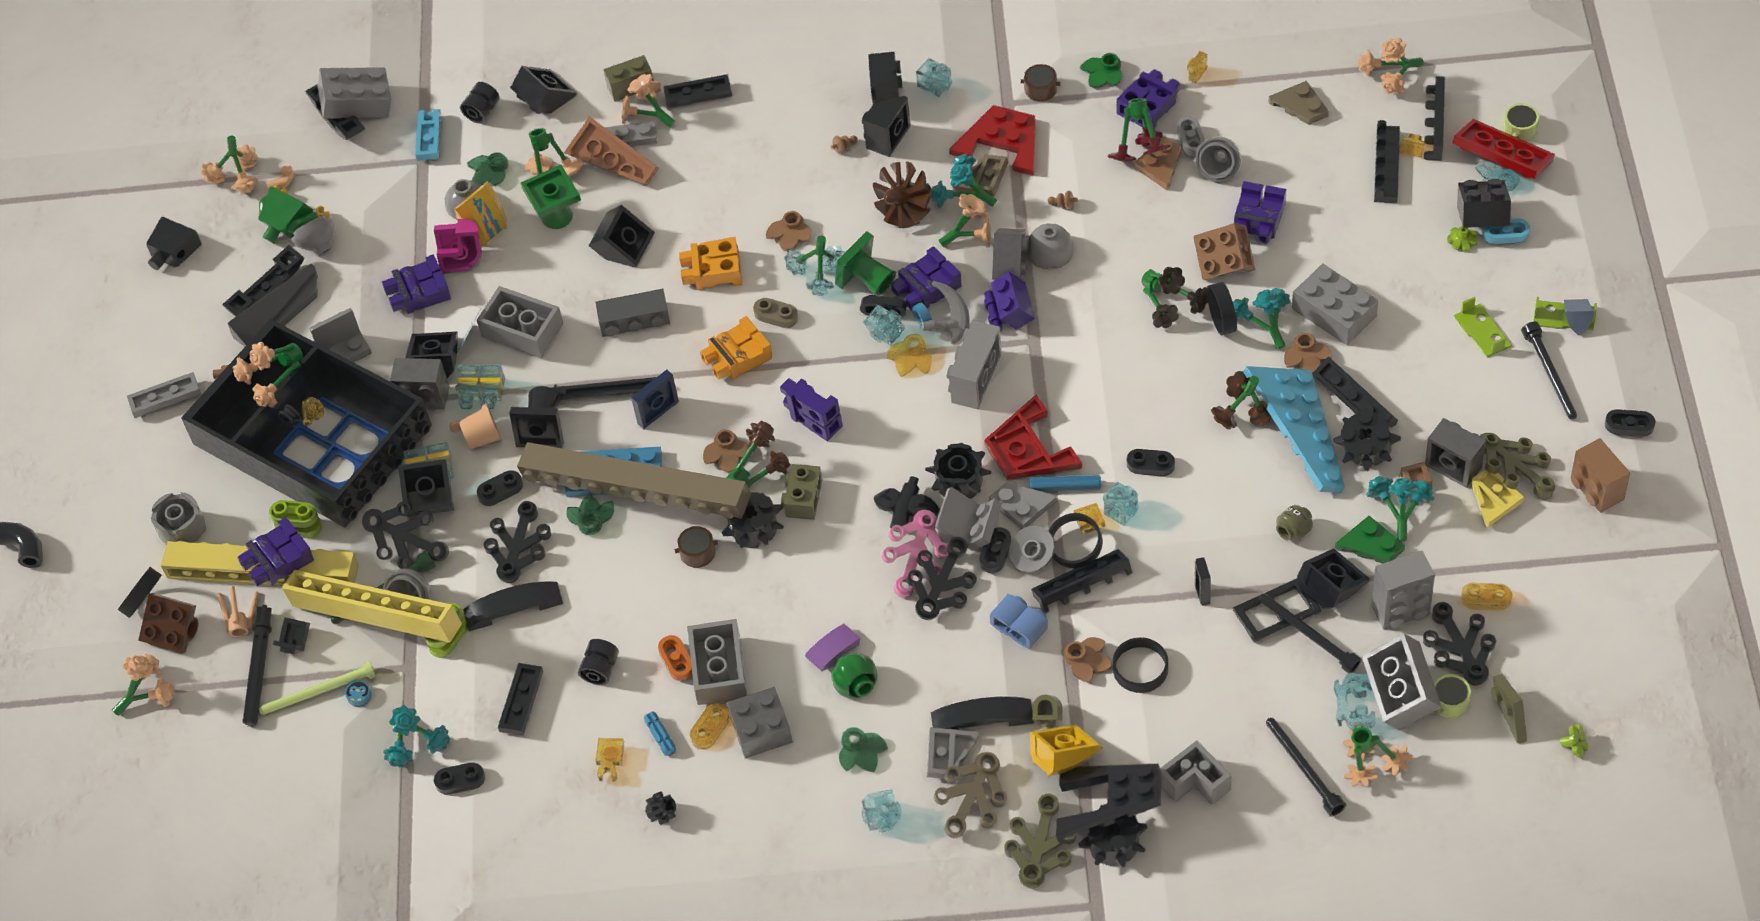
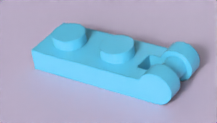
M433 109V112L418 110L417 161L439 159L442 122L441 109Z

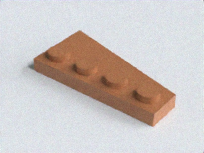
M590 116L564 151L567 155L646 186L659 169L657 165Z

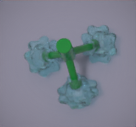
M822 235L817 237L816 249L801 254L799 249L795 251L788 250V255L784 257L787 270H790L793 275H803L805 270L808 269V258L814 255L818 256V272H816L815 279L806 283L807 289H811L812 294L818 296L828 294V289L834 288L833 282L825 279L823 267H825L827 272L836 271L837 260L845 253L840 246H828L826 251V237Z

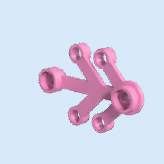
M929 510L918 511L913 518V522L904 526L895 525L888 533L892 541L898 542L905 535L917 531L914 540L895 548L887 547L882 552V559L886 563H893L896 558L910 553L903 577H900L893 587L895 594L901 598L909 597L914 591V587L910 585L908 589L904 588L902 582L907 583L909 572L916 570L918 564L916 558L919 552L928 550L924 543L926 535L934 547L936 558L945 559L948 556L947 544L942 543L935 530L937 518ZM922 518H926L929 524H925ZM894 530L900 533L899 537L893 534ZM938 548H943L945 554H941ZM886 552H891L893 554V558H889L886 555ZM921 556L923 561H928L926 556ZM932 558L935 570H937L938 573H940L942 567L938 564H935Z

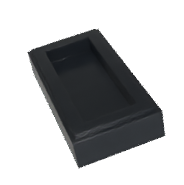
M1202 557L1197 558L1195 561L1194 586L1200 604L1207 605L1210 604L1211 577L1205 558Z

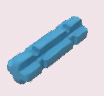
M652 711L644 716L645 723L650 728V732L661 747L663 754L669 756L675 753V744L670 739L656 712Z

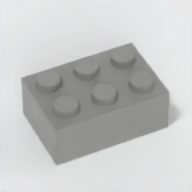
M385 67L320 68L317 87L323 118H349L353 115L356 118L389 117L391 95Z
M1322 263L1293 291L1292 309L1345 345H1348L1377 317L1378 299Z
M498 286L476 320L481 337L542 358L563 325L558 306Z
M973 320L970 328L965 329L963 344L961 347H957L955 362L949 366L947 371V379L950 382L948 392L951 393L952 403L979 409L1002 355L999 326Z
M1423 550L1375 566L1371 606L1383 630L1390 627H1399L1403 623L1414 619L1421 620L1430 614L1435 574Z
M737 619L687 626L693 684L698 705L730 701L747 696Z
M1403 633L1362 656L1384 723L1401 730L1442 708L1419 641Z

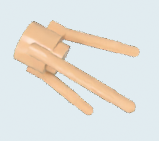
M230 586L231 617H229L222 594L218 593L217 597L226 623L227 633L233 637H243L249 633V629H252L259 592L256 591L254 593L249 617L247 618L245 613L238 612L235 587Z

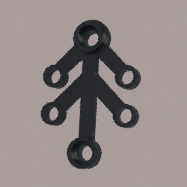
M523 501L518 507L519 522L513 539L507 532L503 519L494 518L490 522L492 532L499 536L509 550L507 559L499 551V544L495 538H488L483 544L486 553L490 554L498 564L496 569L498 578L505 583L515 582L521 574V569L535 561L542 560L546 555L544 547L537 543L542 540H548L551 537L552 532L549 525L540 524L536 528V533L524 539L529 522L534 521L538 517L537 507L530 501ZM489 545H495L493 548H488ZM530 548V554L518 559L520 553Z
M400 502L397 507L385 512L378 509H370L364 513L362 525L365 530L374 535L378 546L376 551L377 557L381 560H389L393 555L392 549L387 546L383 533L385 531L392 536L399 556L397 564L400 569L405 568L402 565L405 558L409 560L408 567L414 564L404 541L427 551L432 560H445L449 555V548L444 542L436 541L431 543L408 532L421 526L432 525L434 517L430 512H421L417 518L396 526L387 522L398 516H409L413 511V507L409 502ZM403 505H407L408 511L406 513H402L401 507ZM424 515L429 516V521L426 524L422 521ZM373 516L377 519L375 525L370 523V519ZM435 547L440 548V554L437 556L433 552ZM384 548L388 551L386 557L381 555V551Z
M953 537L947 545L948 556L939 575L933 565L931 552L928 550L919 552L916 561L918 565L924 568L932 589L928 595L922 583L923 575L919 570H911L909 572L907 583L914 587L919 599L915 605V611L920 618L932 620L938 616L939 611L949 607L960 609L965 606L967 596L963 592H956L952 597L937 600L941 592L959 587L971 589L977 581L976 575L972 572H966L963 576L947 580L957 558L963 557L968 549V544L964 538ZM957 547L960 552H956L952 548ZM921 556H926L928 561H923ZM911 576H917L919 580L914 581ZM965 578H970L972 583L966 582ZM959 597L963 600V602L958 603L955 600V598ZM928 606L931 611L928 612L923 607Z
M1447 602L1437 603L1433 607L1432 618L1436 623L1445 626L1453 642L1439 638L1438 633L1434 630H1428L1424 633L1423 644L1425 646L1441 649L1434 655V664L1439 668L1446 667L1463 673L1465 680L1471 685L1484 683L1489 675V669L1485 663L1490 651L1495 648V636L1484 634L1481 637V649L1476 660L1471 653L1479 631L1484 628V616L1473 614L1470 617L1469 630L1464 639L1452 618L1453 608ZM1478 620L1481 624H1475L1473 621ZM1427 637H1433L1435 640L1429 641ZM1484 641H1491L1492 644H1485ZM1447 652L1461 656L1464 663L1450 659ZM1443 657V658H1445L1446 660H1445V661H1439L1437 658ZM1472 670H1478L1480 673H1474Z

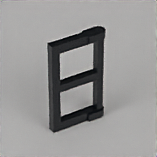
M1297 578L1265 593L1274 600L1275 597L1296 589L1309 607V609L1295 614L1301 620L1321 612L1318 603L1304 590H1300ZM1259 596L1233 607V612L1254 643L1290 626L1288 622L1274 613L1280 622L1257 631L1245 611L1262 604L1258 599Z

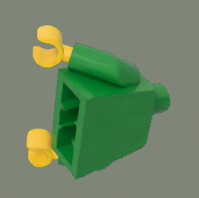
M277 185L271 186L268 194L259 201L258 219L268 226L262 238L273 244L280 233L292 238L294 236L293 232L308 222L323 215L326 218L330 217V212H325L323 206H318L316 212H313V209L307 204L288 195L286 188L280 190V187Z

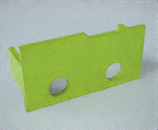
M1475 296L1462 302L1461 312L1455 314L1454 318L1465 333L1473 338L1486 357L1512 346L1481 303L1475 305ZM1484 315L1486 319L1484 321H1479L1477 319V316ZM1498 335L1501 339L1494 341L1491 337Z
M1537 297L1534 321L1538 322L1540 327L1571 328L1565 316L1564 303L1541 301ZM1597 303L1591 306L1595 314L1590 326L1586 330H1594ZM1553 306L1555 311L1549 312L1546 310V307Z

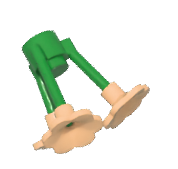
M537 128L529 133L534 155L529 159V163L525 165V169L530 171L532 175L541 174L550 170L553 166L552 160L539 153V151L546 150L549 147V143H551L562 159L561 163L564 165L563 168L569 177L581 169L580 167L584 162L578 159L571 161L568 156H565L555 142L552 133L547 134L544 128Z

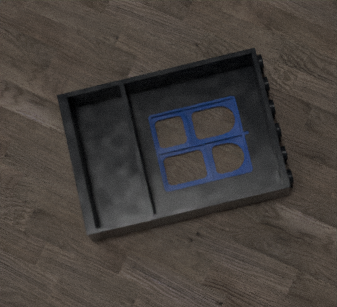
M269 319L181 417L193 445L297 502L311 503L314 505L317 513L344 528L351 521L355 520L358 512L365 504L371 501L374 493L386 483L391 473L398 469L402 460L415 449L416 444L423 436L428 434L432 426L423 398L272 319ZM263 342L264 346L273 350L294 343L299 346L303 353V359L299 361L301 366L295 369L277 387V391L274 393L277 404L273 408L268 405L266 407L259 406L253 399L254 391L252 388L256 384L266 387L269 384H273L290 366H283L279 360L271 362L270 368H264V370L258 368L257 371L253 372L251 384L248 385L244 381H237L234 375L233 366L237 365V358L240 357L250 364V351L253 350L252 345ZM286 404L295 408L302 417L299 422H295L296 426L294 428L284 424L277 415L279 411H284L283 408ZM322 408H327L342 416V419L327 436H323L307 427L308 423ZM355 423L374 433L378 437V445L370 453L357 454L336 443V440L350 424ZM299 435L328 449L311 469L283 455V452ZM336 456H341L354 465V473L346 481L333 482L321 476L322 471Z

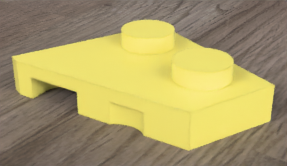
M1484 469L1472 478L1471 485L1484 523L1489 528L1522 504L1524 496L1515 488L1506 487L1503 483L1504 478L1499 473L1492 474Z

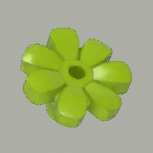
M1463 226L1459 229L1454 227L1450 230L1447 242L1452 244L1453 249L1458 250L1461 247L1463 252H1468L1470 246H1476L1477 234L1474 230L1468 231V228H1463Z
M1575 724V726L1569 727L1570 736L1561 737V746L1572 747L1574 755L1583 757L1584 751L1588 750V743L1584 741L1586 736L1583 726Z

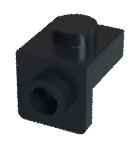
M284 617L279 641L274 640L273 645L280 646V652L294 655L295 650L304 652L310 623Z

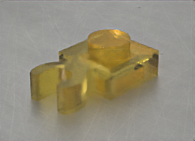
M598 738L595 761L597 765H600L597 769L599 781H603V775L607 772L611 773L612 781L617 780L615 766H622L625 744L623 739Z

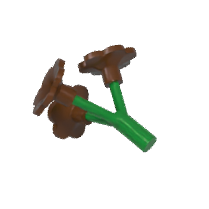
M1237 371L1234 376H1229L1226 379L1228 386L1226 393L1228 396L1234 397L1236 401L1226 409L1221 406L1211 409L1216 422L1229 430L1235 428L1237 423L1234 420L1233 414L1236 412L1237 406L1245 400L1246 396H1252L1255 403L1254 407L1248 411L1250 422L1253 425H1267L1270 419H1273L1266 409L1267 403L1259 401L1255 393L1259 383L1257 376L1247 378L1243 371Z

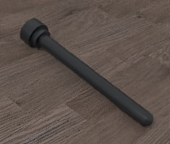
M1533 321L1525 324L1521 328L1525 340L1533 344L1567 417L1570 420L1576 419L1577 412L1541 340L1543 331L1539 323Z
M1262 593L1259 595L1258 599L1263 605L1337 658L1344 671L1352 674L1362 661L1361 657L1354 652L1350 653L1347 651L1345 653L1267 594Z
M1272 717L1268 718L1266 725L1323 798V808L1328 815L1333 817L1341 813L1346 807L1342 797L1330 792L1277 721Z

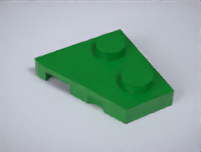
M1369 515L1338 540L1335 548L1338 551H1343V549L1356 552L1358 557L1371 558L1383 564L1394 560L1405 550V545Z

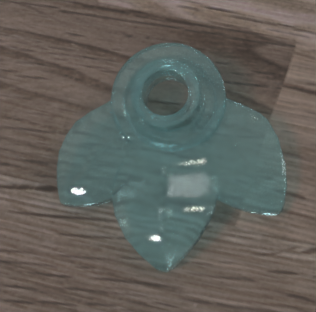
M1482 162L1475 167L1477 172L1484 178L1482 181H1488L1489 179L1505 180L1508 191L1514 190L1519 184V175L1515 171L1503 168L1496 162Z

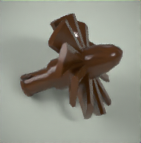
M906 161V179L904 180L901 176L900 162H894L890 166L896 174L895 182L886 168L883 167L880 170L879 180L890 184L891 188L876 182L873 183L874 192L879 200L874 202L876 209L885 216L884 221L886 223L899 226V228L920 224L919 221L931 209L927 206L932 196V188L926 183L925 172L921 170L915 183H912L911 179L916 172L914 165Z

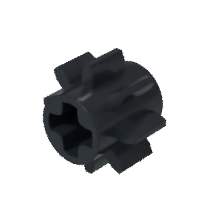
M662 791L653 794V797L646 799L648 804L646 805L645 812L651 822L658 820L659 824L663 825L676 817L677 805L670 794L663 796Z

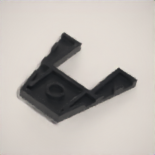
M1159 764L1080 766L1061 773L1059 776V786L1062 792L1108 783L1107 808L1057 818L1056 838L1059 844L1065 842V837L1075 833L1078 836L1090 833L1089 828L1102 823L1105 826L1115 823V818L1125 814L1132 817L1161 806L1162 771Z

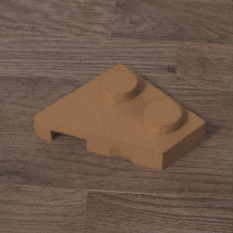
M1164 136L1160 139V144L1171 145V147L1142 155L1134 162V168L1168 190L1172 175H1174L1176 170V163L1181 155V147Z

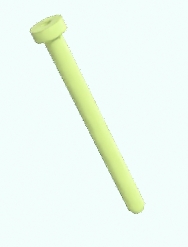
M368 661L364 663L365 667L261 705L259 711L265 715L364 677L375 678V671L371 662Z

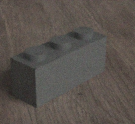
M664 289L595 301L602 337L670 324Z

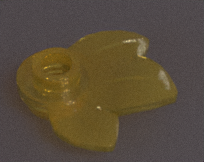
M919 334L908 335L903 342L893 344L887 353V359L896 360V369L900 377L907 375L915 367L926 374L931 368L932 356L926 350L924 338ZM912 342H918L916 347H910Z

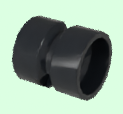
M477 82L469 95L461 103L460 110L470 121L483 123L490 114L489 110H492L500 99L499 93L488 83Z
M590 640L584 653L585 658H583L578 669V675L586 682L594 685L607 684L612 673L611 668L618 657L619 649L606 640Z

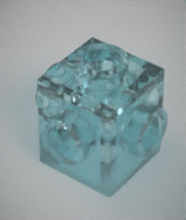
M930 58L916 71L917 87L937 97H940L944 91H947L952 84L951 69L945 64L938 63Z
M879 305L863 321L873 339L879 343L883 341L890 346L905 329L900 321L901 316L892 309L888 311Z
M1119 482L1112 489L1109 488L1103 496L1104 515L1123 526L1139 509L1138 493L1132 487L1124 486Z
M892 789L868 794L861 801L863 805V821L866 824L868 823L869 831L876 829L879 832L889 831L900 820L901 807L895 801Z

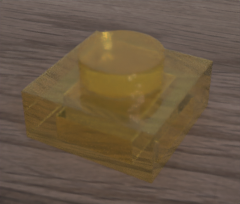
M1199 51L1195 58L1190 59L1187 66L1189 81L1197 84L1207 70L1206 53Z

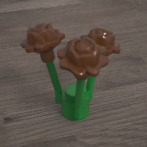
M767 422L751 423L752 429H746V435L750 441L747 445L748 449L737 466L726 478L745 481L748 488H750L753 483L768 473L770 475L775 471L782 472L785 475L788 473L787 468L791 464L783 452L775 453L771 451V463L765 466V470L750 480L748 477L751 474L743 468L757 447L769 448V440L775 441L773 435L774 428Z

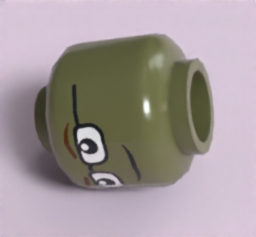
M1298 505L1288 507L1276 519L1278 534L1287 541L1296 542L1300 540L1313 527L1311 512L1307 508Z

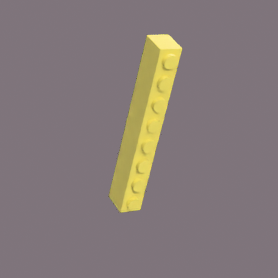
M182 540L177 542L167 541L161 562V568L169 579L252 584L255 583L252 581L249 572L258 566L254 565L245 571L240 565L237 557L247 551L246 546L230 543H189ZM316 549L311 550L314 561L298 570L355 583L359 564L354 552ZM290 575L278 579V582L274 585H284ZM266 581L265 583H263V584L271 585V583H270L269 581Z
M298 570L292 572L282 587L293 607L449 643L462 625L451 604Z

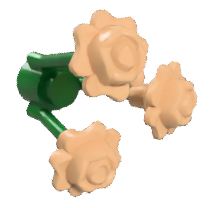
M263 342L252 345L253 350L250 351V364L240 357L237 358V365L233 366L234 375L237 381H244L248 385L251 384L252 373L257 371L258 368L260 370L270 368L271 362L279 360L283 366H290L273 384H269L267 387L256 384L252 388L254 391L253 399L259 406L266 407L268 405L273 408L277 404L274 396L277 387L295 369L301 366L299 361L303 359V353L299 346L294 343L273 350L264 346Z

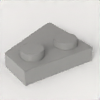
M1007 482L989 496V501L995 498L1002 503L1000 511L1021 529L1028 527L1057 502L1056 496L1053 494Z
M930 727L927 777L945 779V772L949 767H960L978 740L979 732ZM949 772V776L951 778H953L956 774L954 772Z

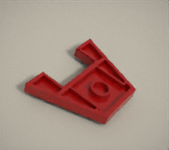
M993 105L949 148V155L957 157L962 154L972 156L977 144L1017 153V156L1012 164V170L1034 176L1035 115Z
M1037 394L984 440L985 447L1006 480L1082 468V462L1071 446L1049 456L1030 427V424L1048 417V411Z

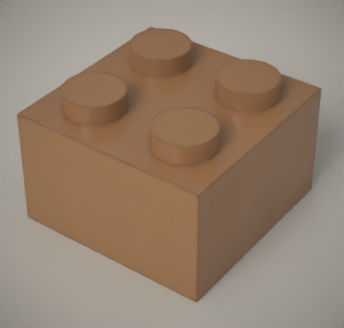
M1599 438L1576 450L1571 482L1584 493L1588 503L1591 506H1595L1601 513L1625 499L1630 471L1603 440Z

